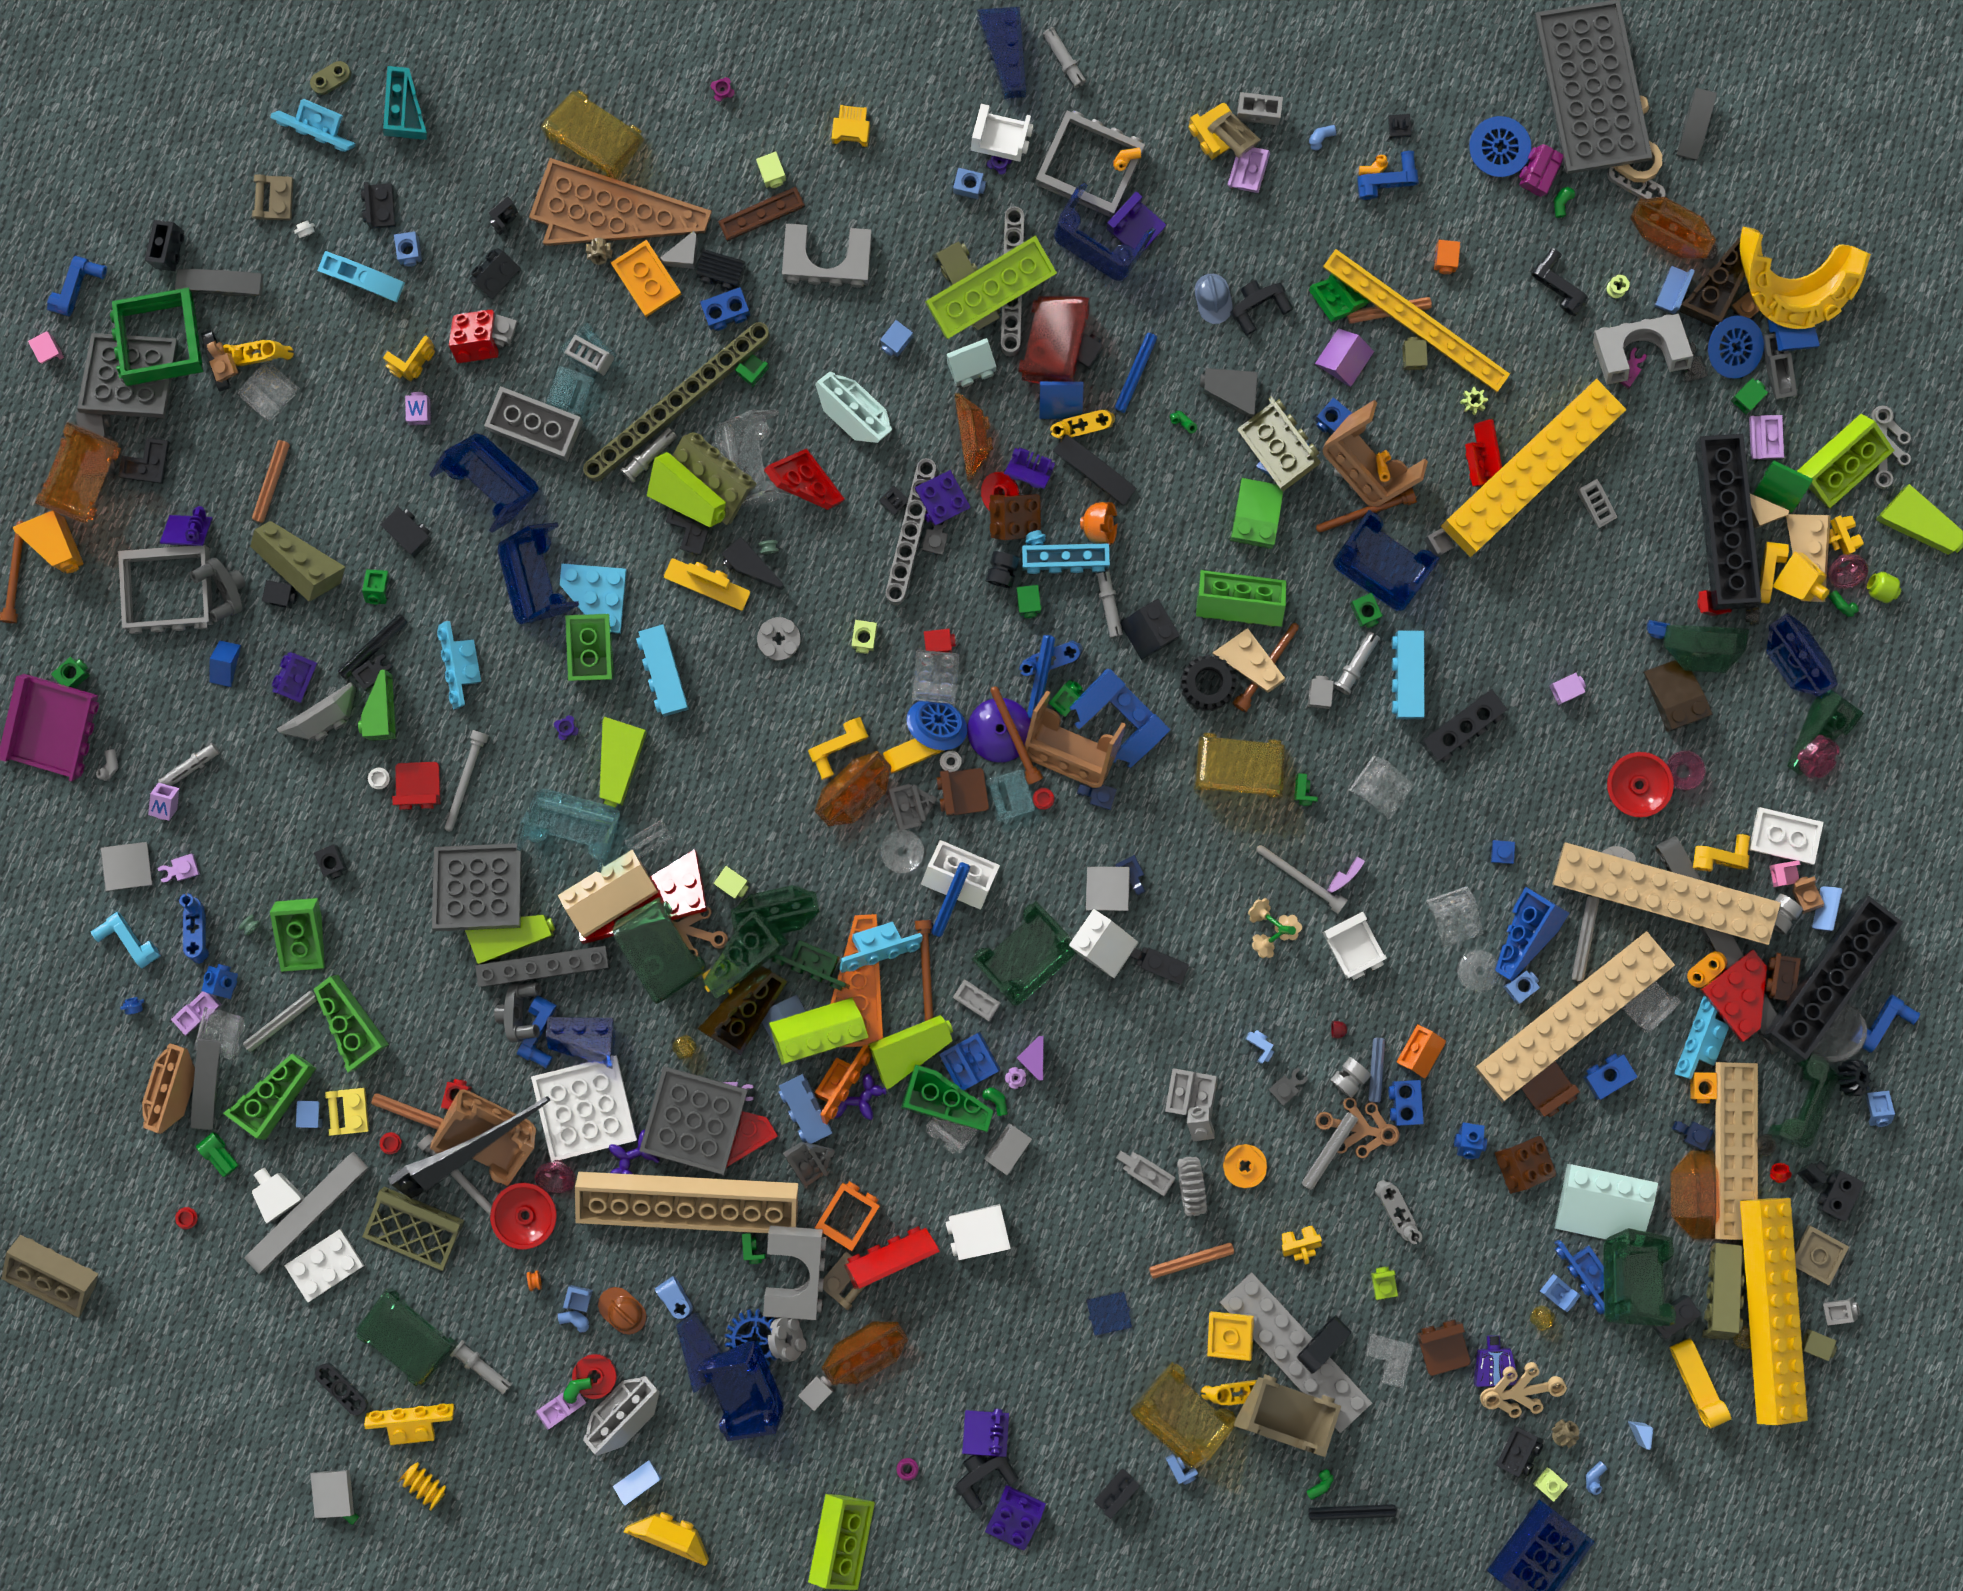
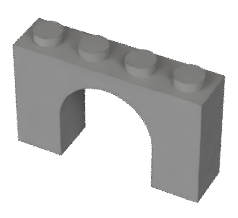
M786 224L782 276L783 279H787V282L799 283V280H804L813 285L829 282V285L842 286V283H848L856 288L868 285L872 242L871 229L850 228L849 248L845 260L834 268L825 269L814 265L807 256V225Z
M1679 314L1664 315L1655 319H1644L1630 324L1623 323L1620 326L1610 328L1603 327L1594 332L1593 344L1607 385L1628 381L1630 368L1624 348L1635 341H1649L1656 344L1664 354L1669 372L1691 368L1693 354Z
M770 1225L767 1254L793 1256L800 1259L808 1267L810 1277L805 1284L794 1289L766 1287L763 1316L816 1320L817 1312L821 1313L822 1299H818L819 1292H823L824 1279H820V1271H824L825 1258H821V1250L826 1251L827 1237H822L823 1229Z

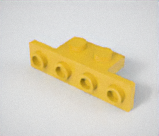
M671 559L664 574L665 579L743 611L750 596V591L731 583L727 579V574L717 570L715 573L707 570L708 567L699 562H696L695 565L692 563L688 565L676 559Z
M439 1404L406 1409L397 1408L387 1411L377 1410L366 1413L364 1427L365 1429L387 1427L390 1445L434 1441L433 1422L453 1420L455 1408L454 1404Z

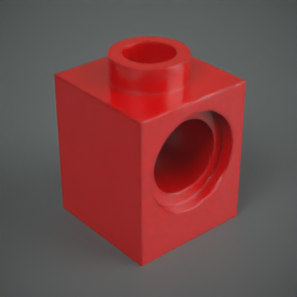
M950 629L924 631L926 655L952 653V647H956L955 635L950 634Z
M454 1079V1082H447L441 1108L449 1109L453 1102L452 1092L455 1089H464L471 1092L472 1087L466 1086L467 1081Z

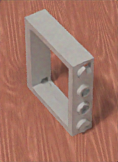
M1067 110L1036 177L1035 185L1112 218L1117 212L1140 158L1130 161L1112 203L1046 175L1070 122L1130 149L1140 148L1141 156L1144 152L1145 144L1137 137L1131 136L1130 138L1123 135V132L1119 129H1109L1104 127V124L1098 120L1092 119L1091 121L1084 118V115L1080 112H1070Z
M206 545L118 551L123 629L129 631L130 634H140L142 630L151 629V632H164V628H172L173 631L186 630L187 626H194V629H206L207 625H213V620L209 615V611L213 610L211 576L202 580L204 617L133 622L130 562L201 557V566H203L206 561L210 560L209 547Z

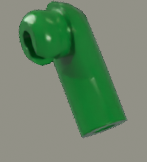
M1175 411V413L1170 414L1169 417L1172 424L1180 423L1189 433L1197 431V425L1182 411Z
M992 1087L983 1090V1099L985 1101L990 1100L996 1105L997 1116L1007 1115L1005 1095Z
M591 1378L570 1381L563 1393L564 1400L569 1404L575 1403L580 1390L592 1388Z

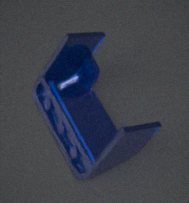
M1083 183L1075 189L1060 214L1054 231L1055 241L1111 279L1121 281L1129 275L1156 229L1152 227L1146 231L1135 249L1129 245L1122 244L1112 252L1078 229L1081 217L1074 208L1088 186L1086 183Z
M474 434L445 450L429 474L433 478L445 471L452 479L462 480L467 477L497 505L492 510L496 520L489 529L491 533L511 522L539 489L537 483L482 434Z
M558 522L529 525L502 540L498 545V555L515 620L519 624L532 623L562 615L579 606V601L567 602L562 594H553L543 554L549 550L551 545L548 532L559 527Z

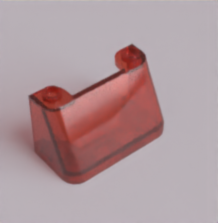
M1039 296L1038 300L1033 301L1032 312L1035 313L1025 359L1020 360L1018 372L1022 373L1023 381L1039 384L1040 381L1074 382L1075 378L1073 377L1077 367L1084 326H1086V320H1088L1090 312V298L1082 296Z

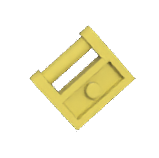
M365 1088L325 1092L329 1106L331 1128L328 1129L329 1136L369 1132ZM337 1097H343L344 1128H339Z

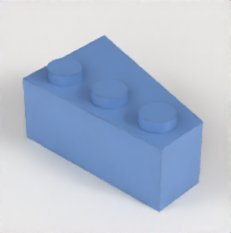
M801 1074L779 1085L781 1099L784 1103H788L791 1109L788 1113L793 1123H798L801 1129L798 1133L803 1142L807 1141V1143L812 1144L833 1133L829 1123L825 1124L822 1122L820 1115L822 1109L805 1074Z

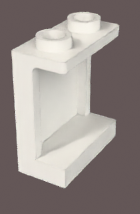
M981 104L972 136L971 151L1021 161L1022 154H1027L1029 141H1026V138L1032 135L1033 124H1030L1031 116L1027 115L1025 121L993 115L988 113L989 105Z
M1364 912L1322 932L1346 979L1352 977L1355 980L1365 975L1363 972L1365 969L1371 967L1372 970L1383 966V960L1387 959L1366 922L1367 918Z

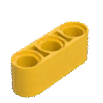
M914 738L885 751L883 756L890 772L895 773L945 750L929 748Z

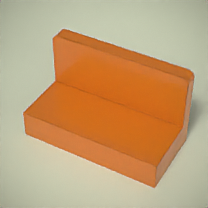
M1417 1024L1397 1063L1425 1079L1443 1049L1446 1040L1433 1031Z

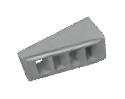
M574 335L564 352L566 355L603 376L614 360L610 353L577 335ZM579 344H583L577 355L574 354ZM587 348H590V349L588 350L586 356H585L584 359H583L582 357H583L585 351L587 350ZM595 352H597L595 358L593 359V361H592V363H591L590 360L592 359V357H593V355L595 354Z
M1598 479L1577 491L1578 496L1598 529L1618 518ZM1595 489L1596 492L1594 494L1587 495V492ZM1599 496L1601 500L1592 504L1591 500ZM1604 504L1605 507L1603 509L1595 511L1596 507ZM1608 511L1610 515L1600 520L1598 516Z

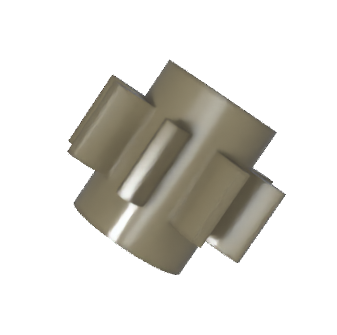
M603 238L592 239L591 244H586L587 260L591 259L597 265L606 263L607 258H612L611 243H607Z
M1561 1419L1552 1428V1438L1559 1446L1567 1445L1568 1448H1571L1580 1439L1578 1436L1579 1428L1572 1421L1565 1423Z

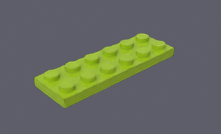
M1033 236L926 300L925 303L945 338L949 339L1054 276L1057 272L1037 237Z

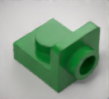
M366 569L362 588L366 603L373 605L386 604L387 598L385 593L389 578L388 571Z
M1069 680L1049 704L1066 717L1071 711L1069 707L1084 693L1082 686L1075 681Z
M1298 773L1296 775L1294 801H1299L1301 806H1312V803L1318 802V797L1305 796L1310 790V780H1307V774Z
M751 1232L742 1233L744 1260H749V1264L762 1263V1259H766V1253L753 1254V1250H757L756 1237H752Z

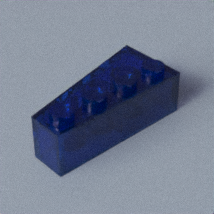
M1020 7L978 9L977 18L1004 99L1026 97Z

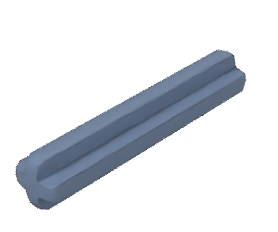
M1383 1038L1373 1039L1369 1102L1379 1103L1381 1101L1385 1039Z

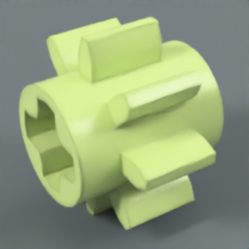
M1473 387L1471 393L1468 391L1463 393L1466 399H1462L1460 404H1465L1464 412L1470 410L1473 415H1476L1477 409L1485 410V406L1482 403H1486L1488 398L1483 397L1484 390L1479 392ZM1476 397L1478 399L1477 403L1471 404V400Z

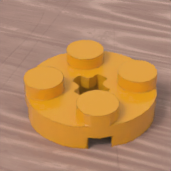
M1247 1144L1237 1145L1231 1148L1225 1155L1223 1162L1224 1174L1228 1181L1237 1187H1254L1264 1179L1267 1162L1264 1154L1257 1147ZM1242 1160L1251 1163L1248 1172L1246 1170L1240 1171V1162Z

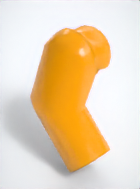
M1140 148L1121 150L1114 160V168L1118 171H1124L1130 160L1141 158Z
M1378 155L1376 161L1371 166H1359V176L1382 173L1388 166L1387 157L1385 155Z
M1387 450L1382 451V453L1379 452L1376 456L1377 472L1380 480L1383 482L1390 479L1386 462L1391 460V455Z

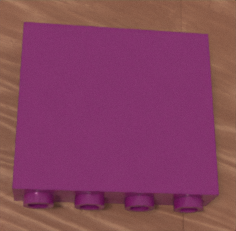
M27 674L16 676L0 745V760L5 762L14 760L69 777V781H73L79 778V776L81 777L85 768L83 759L87 755L90 746L87 743L88 738L94 730L93 717L99 709V702H97L99 695Z

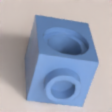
M958 168L953 194L978 199L980 193L984 194L986 181H983V173ZM972 180L976 183V186L967 188L964 184Z
M416 232L395 234L394 240L399 263L401 265L404 264L406 267L417 265V262H422L419 237ZM406 247H413V251L410 254H403Z
M895 320L880 339V343L883 346L881 349L889 356L894 354L898 357L912 340L913 332Z
M1527 970L1521 972L1513 981L1503 986L1516 1004L1523 1002L1540 987L1537 984L1539 982L1538 978L1533 972L1528 973ZM1520 980L1527 982L1528 989L1526 992L1519 990L1518 983Z

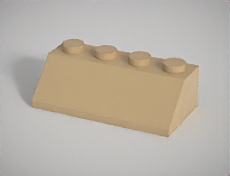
M631 850L560 893L558 897L579 933L585 938L657 894L658 891L634 851Z

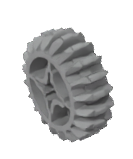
M1191 1156L1179 1159L1177 1167L1184 1212L1187 1216L1205 1214L1207 1202L1200 1160L1197 1157Z

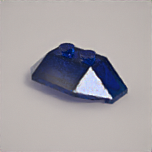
M1787 613L1769 625L1766 653L1791 689L1814 694L1819 697L1838 685L1830 660L1804 624Z

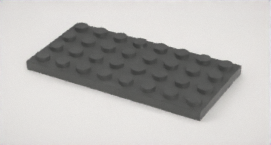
M1609 0L1536 12L1534 18L1566 174L1651 161L1652 153L1620 0Z

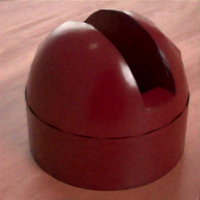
M1332 1021V1039L1344 1037L1348 1030L1346 1024L1340 1021Z

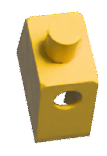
M1795 551L1773 584L1774 588L1803 601H1811L1814 596L1822 601L1828 596L1830 591L1822 585L1826 579V574L1804 553Z

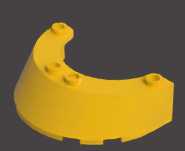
M1743 227L1740 238L1741 261L1756 306L1769 320L1792 329L1815 327L1816 324L1825 320L1829 321L1841 312V308L1848 300H1852L1857 293L1871 255L1854 246L1838 245L1816 271L1801 278L1788 279L1780 277L1770 270L1772 259L1762 254L1761 241L1763 234L1756 229Z

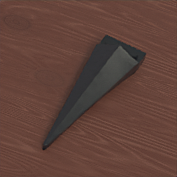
M548 1096L544 1097L512 1118L464 1143L404 1166L388 1178L390 1184L411 1199L420 1195L423 1190H431L550 1102V1098Z

